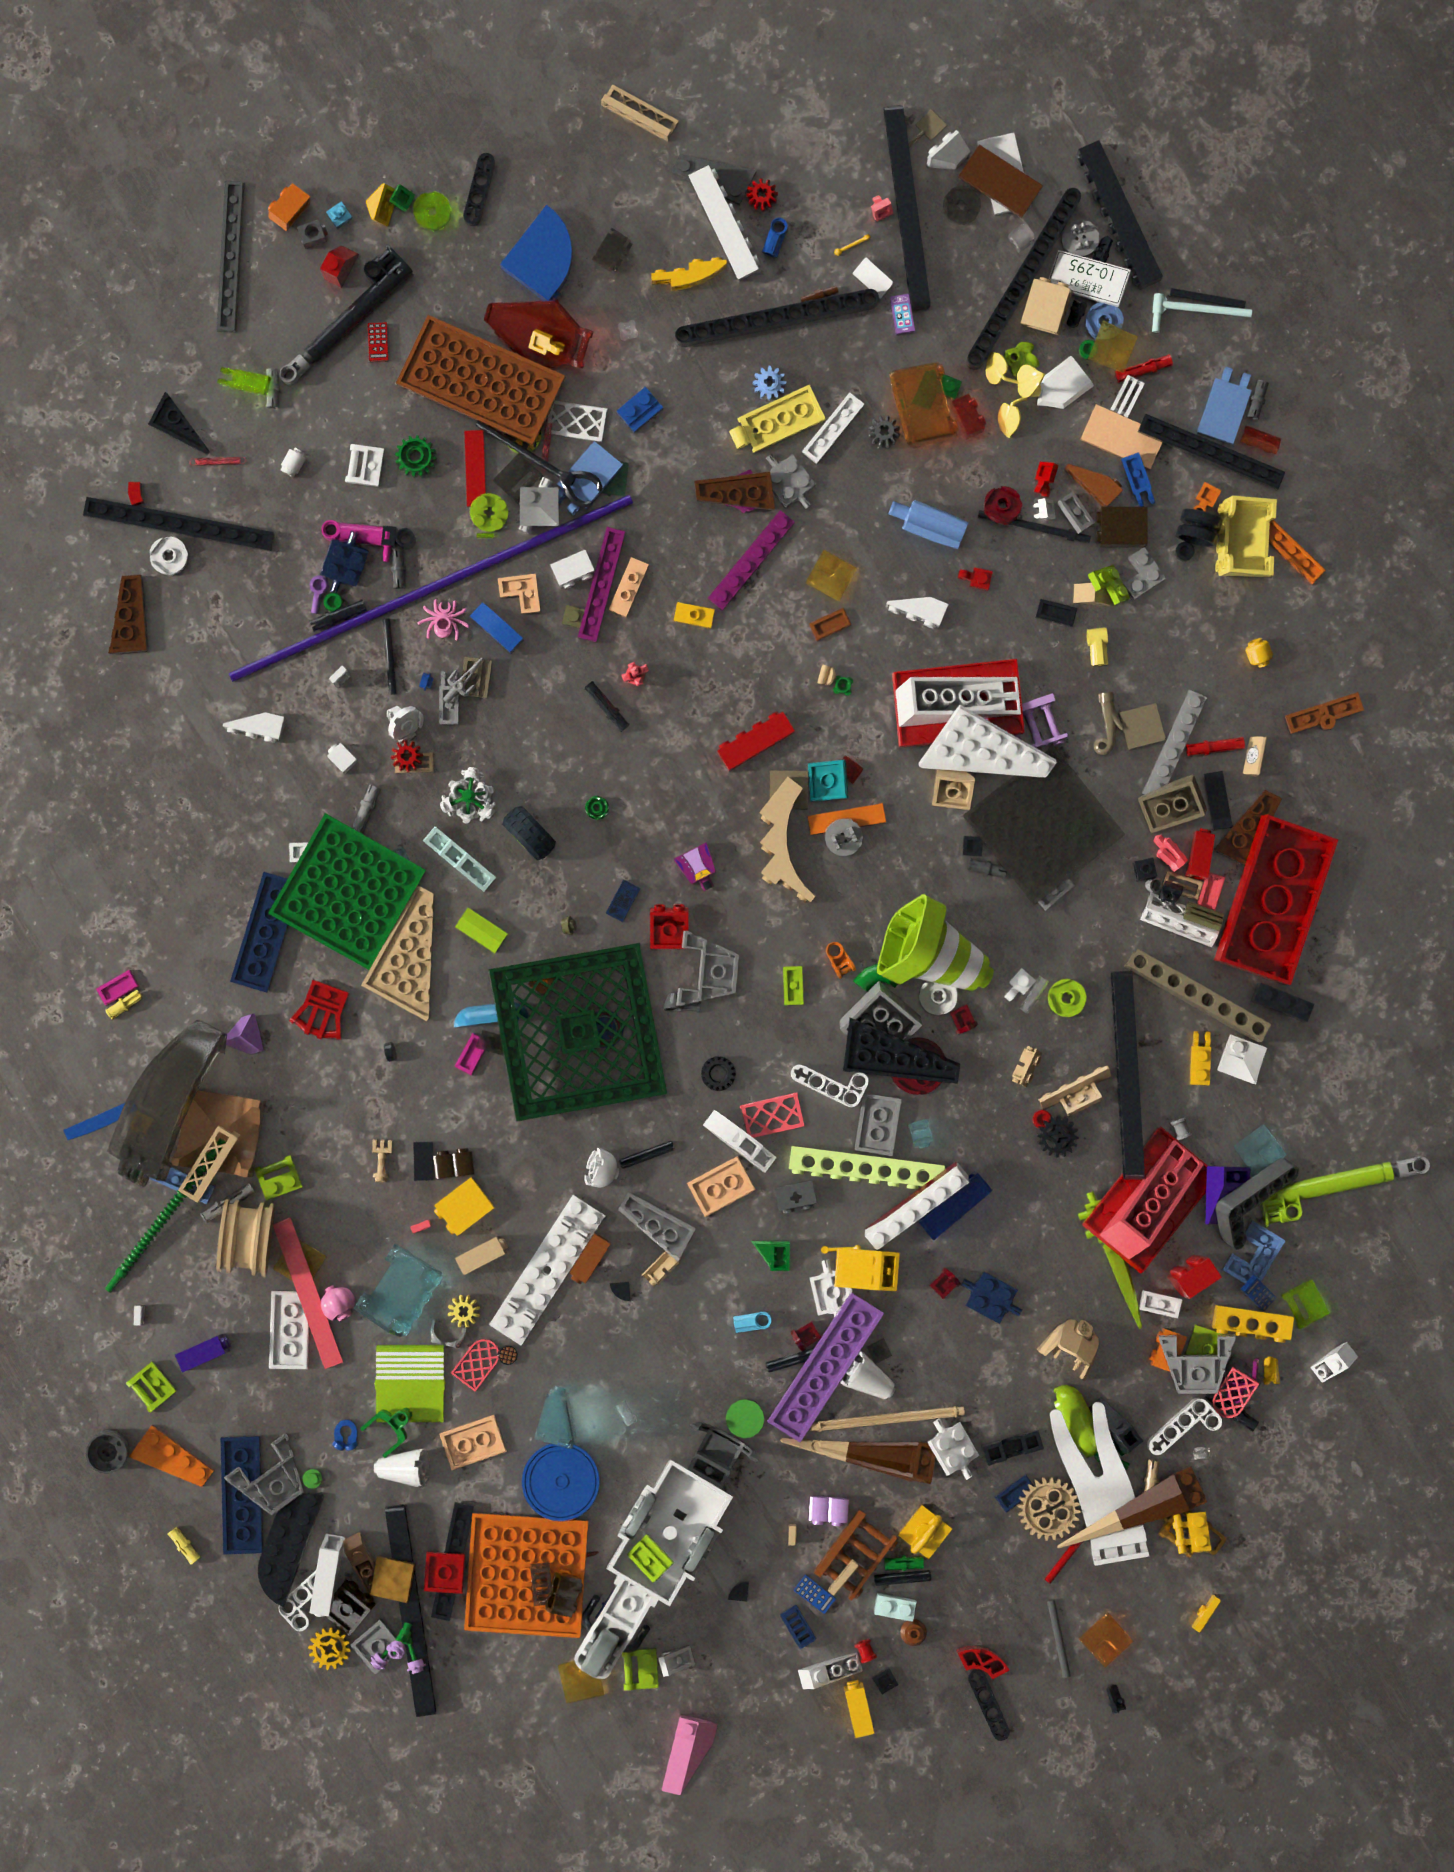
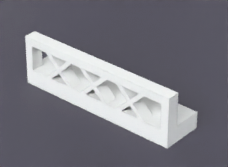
M1150 893L1140 920L1209 947L1213 946L1219 931L1183 919L1186 905L1177 902L1175 906H1172L1171 902H1161V899L1158 898L1159 895ZM1152 900L1159 902L1161 906L1151 904ZM1171 908L1177 909L1179 913L1172 912Z

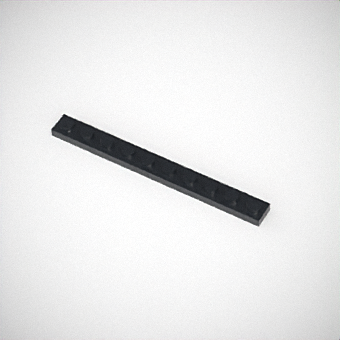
M86 497L83 511L84 517L271 552L274 532L91 497Z

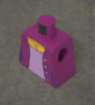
M707 843L674 858L676 865L692 885L699 882L704 891L714 887L709 876L715 874L716 871Z

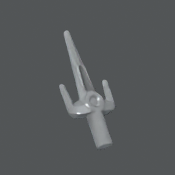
M480 658L457 681L453 680L458 672L454 670L447 679L452 689L443 698L446 703L449 704L457 693L467 697L475 688V685H472L467 690L464 687L483 661V658ZM468 673H470V675L467 677V679H466L464 682H462V680L464 679V677H465Z

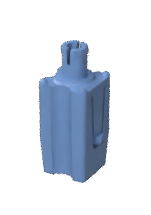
M914 500L910 507L893 501L888 513L905 521L902 527L903 530L955 549L959 548L969 523L948 512Z

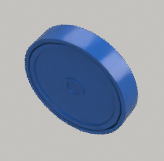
M553 1443L540 1448L530 1457L523 1471L522 1489L526 1501L537 1514L551 1521L565 1522L582 1516L592 1507L599 1493L600 1476L595 1462L586 1451L570 1443Z

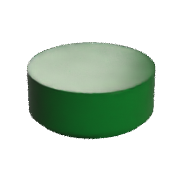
M1085 340L1079 347L1080 356L1086 360L1095 358L1098 353V345L1093 340Z
M329 593L324 598V606L328 611L333 612L343 607V599L337 593Z

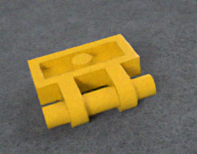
M1206 1512L1187 1513L1185 1515V1522L1182 1521L1181 1514L1173 1515L1174 1523L1172 1524L1177 1538L1175 1544L1178 1547L1179 1554L1186 1553V1546H1190L1191 1553L1211 1551ZM1185 1528L1188 1529L1189 1539H1184L1183 1529Z

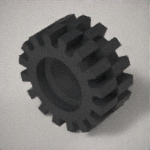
M722 1056L708 1059L701 1070L704 1084L715 1091L729 1088L736 1076L733 1063ZM716 1066H721L726 1071V1077L722 1081H715L711 1077V1070Z

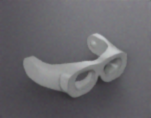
M433 1319L431 1342L459 1348L465 1338L467 1327L464 1325L462 1336L457 1341L446 1343L437 1338L434 1332L436 1319Z

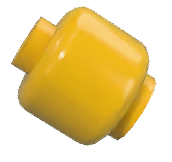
M1262 638L1248 642L1245 651L1250 664L1258 665L1259 668L1270 664L1269 660L1273 658V652L1269 642L1262 640Z

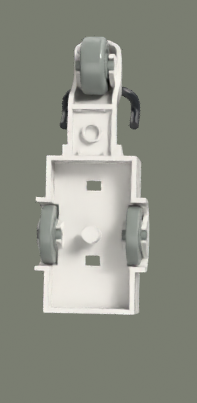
M672 1460L668 1461L653 1488L646 1485L617 1535L623 1540L606 1568L617 1575L614 1584L617 1586L593 1625L589 1618L600 1601V1597L594 1595L583 1612L582 1623L588 1634L574 1658L578 1668L594 1678L605 1679L611 1673L622 1652L631 1653L640 1647L650 1631L648 1625L642 1627L631 1645H628V1643L634 1636L650 1606L655 1607L658 1600L670 1606L686 1577L694 1581L698 1569L707 1558L716 1538L723 1531L717 1527V1524L733 1496ZM676 1509L687 1514L683 1521L673 1516ZM646 1534L675 1562L655 1583L627 1556V1553Z

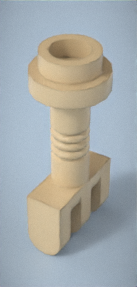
M373 1139L372 1153H378L377 1173L373 1174V1178H375V1182H386L389 1174H385L386 1154H392L393 1141L388 1140V1147H385V1140H381L380 1147H377V1139Z

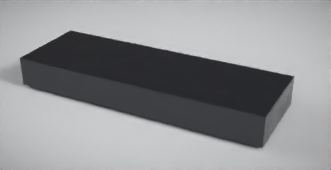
M1223 771L1203 774L1213 831L1232 828Z

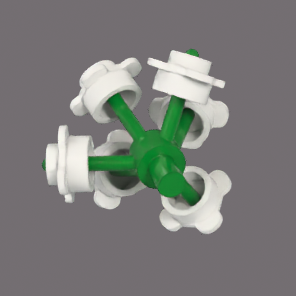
M469 767L468 770H462L461 774L465 775L464 779L456 782L454 780L450 781L449 787L451 792L449 797L442 795V802L440 803L442 811L452 817L453 812L457 810V804L464 801L466 804L462 805L456 812L463 819L464 823H470L472 819L478 818L479 815L481 816L480 821H483L485 818L489 819L495 812L493 807L496 803L490 804L494 788L485 785L484 782H479L480 778L484 777V774L480 773L479 769ZM478 783V787L475 789V792H473V784ZM477 800L484 801V804L482 805ZM470 803H474L475 805H477L479 807V810L476 811L474 805Z

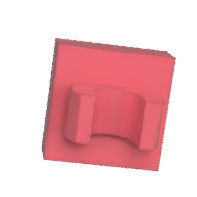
M879 195L872 198L874 205L871 206L876 222L893 214L892 204L888 198L882 200Z

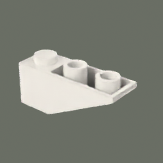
M932 597L893 600L886 603V607L889 608L888 611L899 614V612L906 614L907 619L915 622L918 619L923 621L925 626L932 629L935 627L939 628L948 606L947 603Z
M265 712L223 723V727L232 734L244 732L246 737L257 739V736L265 737L264 741L275 743L276 740L281 741L286 718Z
M858 1652L813 1664L798 1670L803 1689H816L863 1670Z

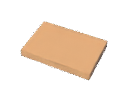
M738 1156L687 1183L705 1217L756 1190Z
M495 1414L440 1433L451 1470L507 1452Z

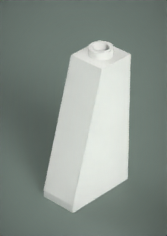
M325 1534L320 1547L309 1612L317 1617H329L332 1609L345 1540L343 1536Z

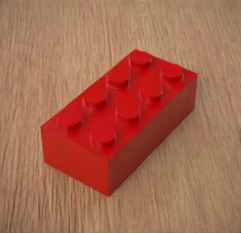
M1195 1254L1185 1260V1265H1177L1169 1271L1170 1275L1167 1276L1178 1294L1188 1299H1191L1222 1278L1209 1257Z

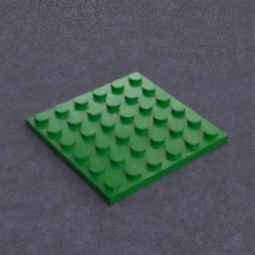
M325 813L268 914L369 970L426 870Z

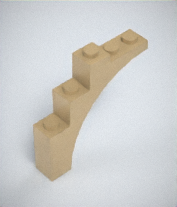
M787 777L759 812L762 814L761 819L768 825L771 822L774 824L760 842L763 845L761 849L769 855L771 853L775 854L761 873L764 875L762 879L770 885L772 883L777 884L782 879V885L790 891L792 888L796 890L798 898L805 903L807 900L812 902L815 895L797 875L791 862L787 845V828L790 813L803 788L790 777Z

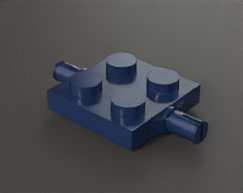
M351 530L348 541L331 539L320 575L333 580L330 589L332 593H338L340 584H349L356 587L369 550L355 544L359 534L356 531L354 533Z
M985 1271L975 1284L965 1278L961 1286L971 1290L966 1306L999 1324L1004 1315L1009 1311L1019 1317L1023 1310L1013 1305V1299L1018 1289Z

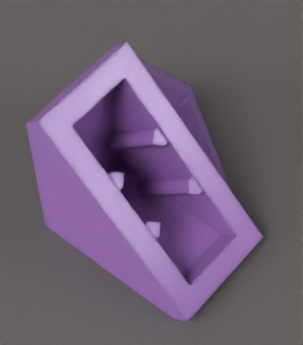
M255 1013L241 1017L220 1043L250 1055L264 1051Z

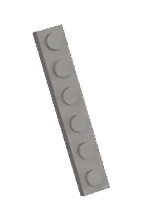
M1192 690L1188 691L1142 792L1143 795L1168 784L1207 697Z

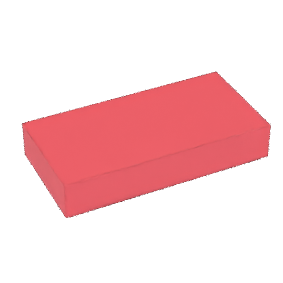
M1209 872L1208 879L1204 880L1197 905L1215 911L1226 877Z

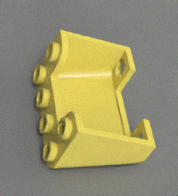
M1231 496L1223 500L1222 504H1219L1218 515L1223 519L1221 529L1217 531L1219 541L1216 545L1218 560L1216 561L1215 570L1219 576L1271 577L1274 575V556L1268 557L1269 526L1270 521L1276 519L1277 499Z

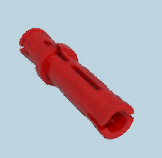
M1170 354L1156 359L1151 358L1147 362L1115 371L1117 382L1120 383L1125 381L1127 375L1135 378L1151 372L1156 373L1157 370L1173 366V361Z
M1244 737L1209 742L1204 740L1202 743L1186 744L1187 756L1202 754L1207 756L1209 753L1245 749Z

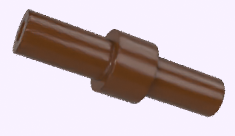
M837 286L824 290L821 288L815 290L812 294L800 297L801 302L825 298L839 293Z

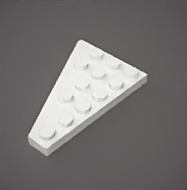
M959 705L920 760L919 767L1046 778L1057 762L1053 757Z

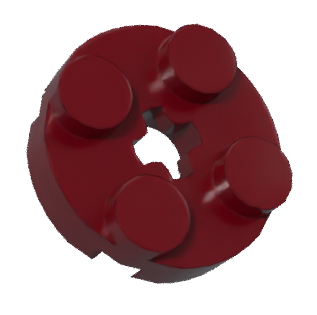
M1001 486V488H993L987 493L984 500L985 515L992 521L1003 525H1009L1012 521L1016 520L1022 510L1020 495L1011 487ZM1006 502L1007 508H1001L998 503Z

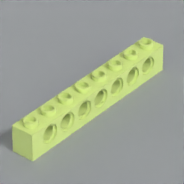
M791 1146L789 1169H792L794 1174L804 1175V1171L812 1172L811 1176L823 1177L824 1173L831 1174L830 1178L841 1180L842 1176L850 1177L849 1181L861 1182V1178L869 1179V1183L880 1184V1181H887L888 1186L899 1187V1183L907 1184V1188L918 1189L919 1186L925 1185L945 1170L944 1165ZM811 1156L814 1158L815 1163L812 1167L804 1165L805 1157ZM828 1158L834 1163L833 1168L830 1170H826L823 1167V1161ZM845 1161H850L853 1165L850 1172L842 1170V1164ZM866 1163L872 1167V1171L868 1175H864L861 1172V1166ZM883 1166H888L891 1170L888 1177H883L880 1174V1169ZM903 1168L908 1169L910 1172V1176L906 1180L901 1179L899 1176V1172ZM921 1171H926L929 1174V1179L926 1182H921L918 1178Z

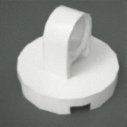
M395 706L387 710V717L390 721L389 735L400 743H404V740L410 741L416 736L415 731L418 727L421 729L423 726V714L415 707L409 706L401 709Z

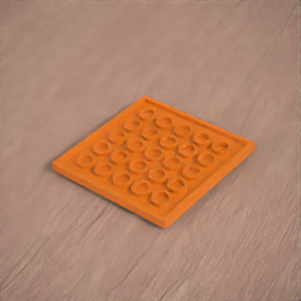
M472 1513L464 1630L580 1638L588 1520L574 1519L557 1522L544 1517ZM556 1572L577 1576L582 1580V1591L576 1598L577 1609L572 1617L552 1614L545 1610L547 1597L551 1591L552 1579Z

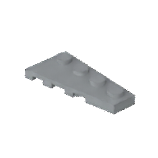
M629 1192L618 1209L676 1261H679L696 1229Z

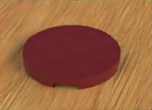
M915 1037L907 1040L912 1044L945 1057L942 1049L929 1039ZM891 1077L902 1091L913 1095L930 1093L942 1083Z

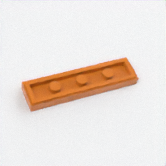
M1274 520L1270 521L1269 544L1305 579L1313 584L1326 569Z
M883 803L807 816L810 835L825 833L826 828L832 822L842 818H851L859 827L886 823Z

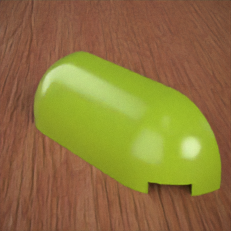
M1070 1385L1056 1387L1054 1393H1056L1057 1401H1054L1056 1409L1061 1411L1079 1452L1085 1455V1458L1094 1456L1098 1451L1095 1441L1093 1416L1082 1394Z

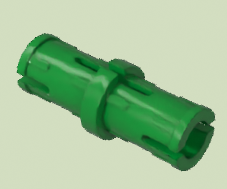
M923 1556L884 1558L885 1571L924 1569Z

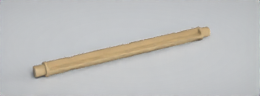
M953 1406L949 1408L837 1420H818V1422H813L810 1428L811 1431L821 1432L825 1430L936 1418H957V1416L965 1415L964 1406Z

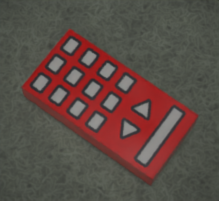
M387 322L368 323L370 362L389 361Z

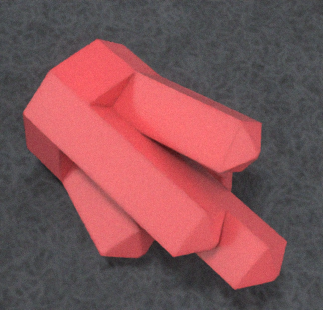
M633 662L628 664L627 672L621 676L624 682L639 686L643 684L649 669L646 664L637 666Z
M1162 835L1155 836L1154 842L1160 848L1157 852V857L1168 865L1173 872L1188 861L1177 843H1174L1171 838H1164Z

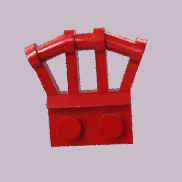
M312 980L304 1004L289 1021L302 1029L304 1034L315 1035L317 1039L336 1038V1040H342L341 1015L349 993ZM311 1005L313 1009L306 1024L300 1016ZM318 1009L326 1011L320 1029L313 1027ZM331 1013L335 1014L336 1030L325 1031Z

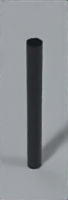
M1174 288L1170 289L1169 294L1170 296L1238 308H1245L1246 301Z
M390 618L382 620L389 695H396Z

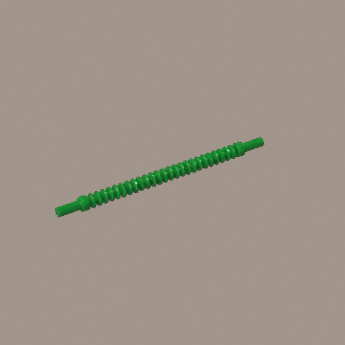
M222 1138L217 1141L218 1145L226 1143ZM216 1149L206 1152L208 1161L216 1159ZM206 1165L197 1167V1177L203 1176V1172H207ZM188 1182L184 1189L190 1192V1189L194 1188L193 1185H196V1182ZM177 1190L178 1194L173 1195L174 1199H170L171 1203H167L168 1207H164V1211L160 1212L161 1216H157L158 1220H154L155 1224L150 1225L151 1229H147L148 1233H144L145 1237H141V1241L137 1242L138 1246H134L135 1250H131V1254L127 1255L128 1259H124L125 1263H121V1267L116 1269V1274L105 1287L108 1292L111 1293L119 1281L128 1275L127 1271H131L130 1267H134V1262L138 1261L137 1258H141L140 1254H144L143 1250H147V1245H151L150 1241H154L153 1237H157V1232L161 1231L160 1228H164L163 1224H167L166 1220L170 1219V1215H174L173 1211H177L176 1207H180V1202H184L183 1198H187L186 1195Z

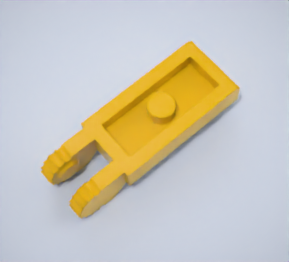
M1198 1031L1193 1032L1190 1085H1210L1211 1033L1208 1031L1204 1035L1205 1047L1198 1046L1199 1033Z

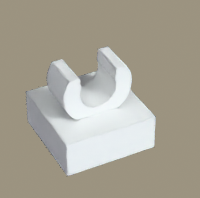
M1044 498L1038 500L1039 504L1033 505V508H1039L1040 513L1034 515V518L1056 519L1053 500Z

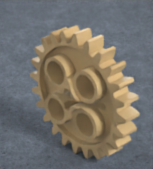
M1042 1477V1483L1035 1479V1486L1033 1487L1028 1484L1030 1490H1022L1026 1496L1019 1497L1023 1504L1017 1505V1507L1022 1509V1511L1018 1512V1515L1024 1516L1020 1522H1027L1024 1529L1032 1528L1030 1534L1033 1535L1037 1532L1038 1539L1044 1535L1046 1541L1049 1536L1056 1540L1057 1534L1063 1538V1531L1069 1534L1068 1527L1075 1528L1072 1521H1079L1075 1514L1081 1511L1075 1509V1507L1079 1506L1080 1503L1074 1501L1078 1496L1077 1494L1071 1495L1074 1490L1072 1487L1066 1489L1068 1483L1065 1482L1060 1485L1061 1480L1059 1478L1055 1483L1052 1477L1049 1478V1482H1046V1479ZM1057 1491L1058 1498L1054 1501L1049 1500L1050 1492ZM1034 1499L1041 1501V1505L1037 1509L1031 1507ZM1064 1500V1504L1051 1508V1513L1044 1511L1047 1509V1504L1054 1506ZM1066 1509V1516L1058 1518V1510ZM1044 1511L1040 1513L1038 1516L1033 1517V1514ZM1042 1517H1048V1525L1044 1527L1040 1526V1519Z

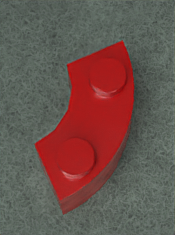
M966 1646L956 1650L966 1671L980 1669L988 1673L992 1679L1010 1671L998 1654L985 1647Z

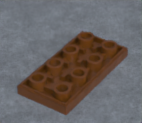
M980 144L958 176V178L1020 218L1024 216L1043 187L1042 184Z

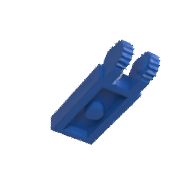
M1140 453L1121 458L1139 507H1144L1140 492L1146 490L1149 502L1151 504L1156 503Z

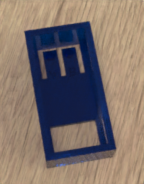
M973 1171L968 1175L969 1183L916 1221L933 1241L993 1191L978 1172Z

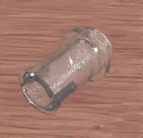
M626 1400L615 1406L624 1421L622 1422L623 1424L629 1426L637 1421L635 1418L637 1416L633 1415Z

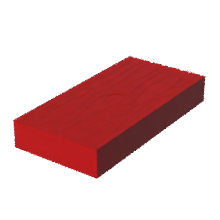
M1261 815L1214 961L1282 985H1291L1338 839L1271 815Z

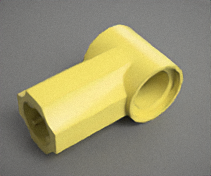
M1107 628L1087 629V643L1090 646L1091 666L1108 665Z

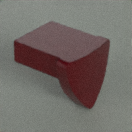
M967 1004L949 1012L957 1028V1034L965 1033L978 1025Z
M943 1268V1272L929 1285L942 1299L956 1286L959 1287L961 1285L958 1278L946 1268Z
M812 1321L796 1331H791L794 1342L802 1352L806 1350V1347L821 1339Z

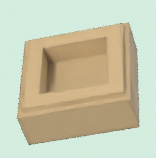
M789 1524L788 1545L791 1546L796 1545V1524Z

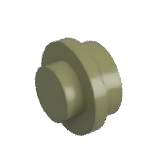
M571 916L562 919V932L573 935V932L576 931V921L572 920Z

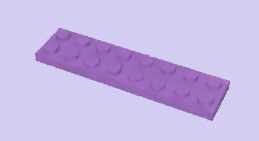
M851 1292L767 1420L768 1423L801 1442L884 1315V1312Z

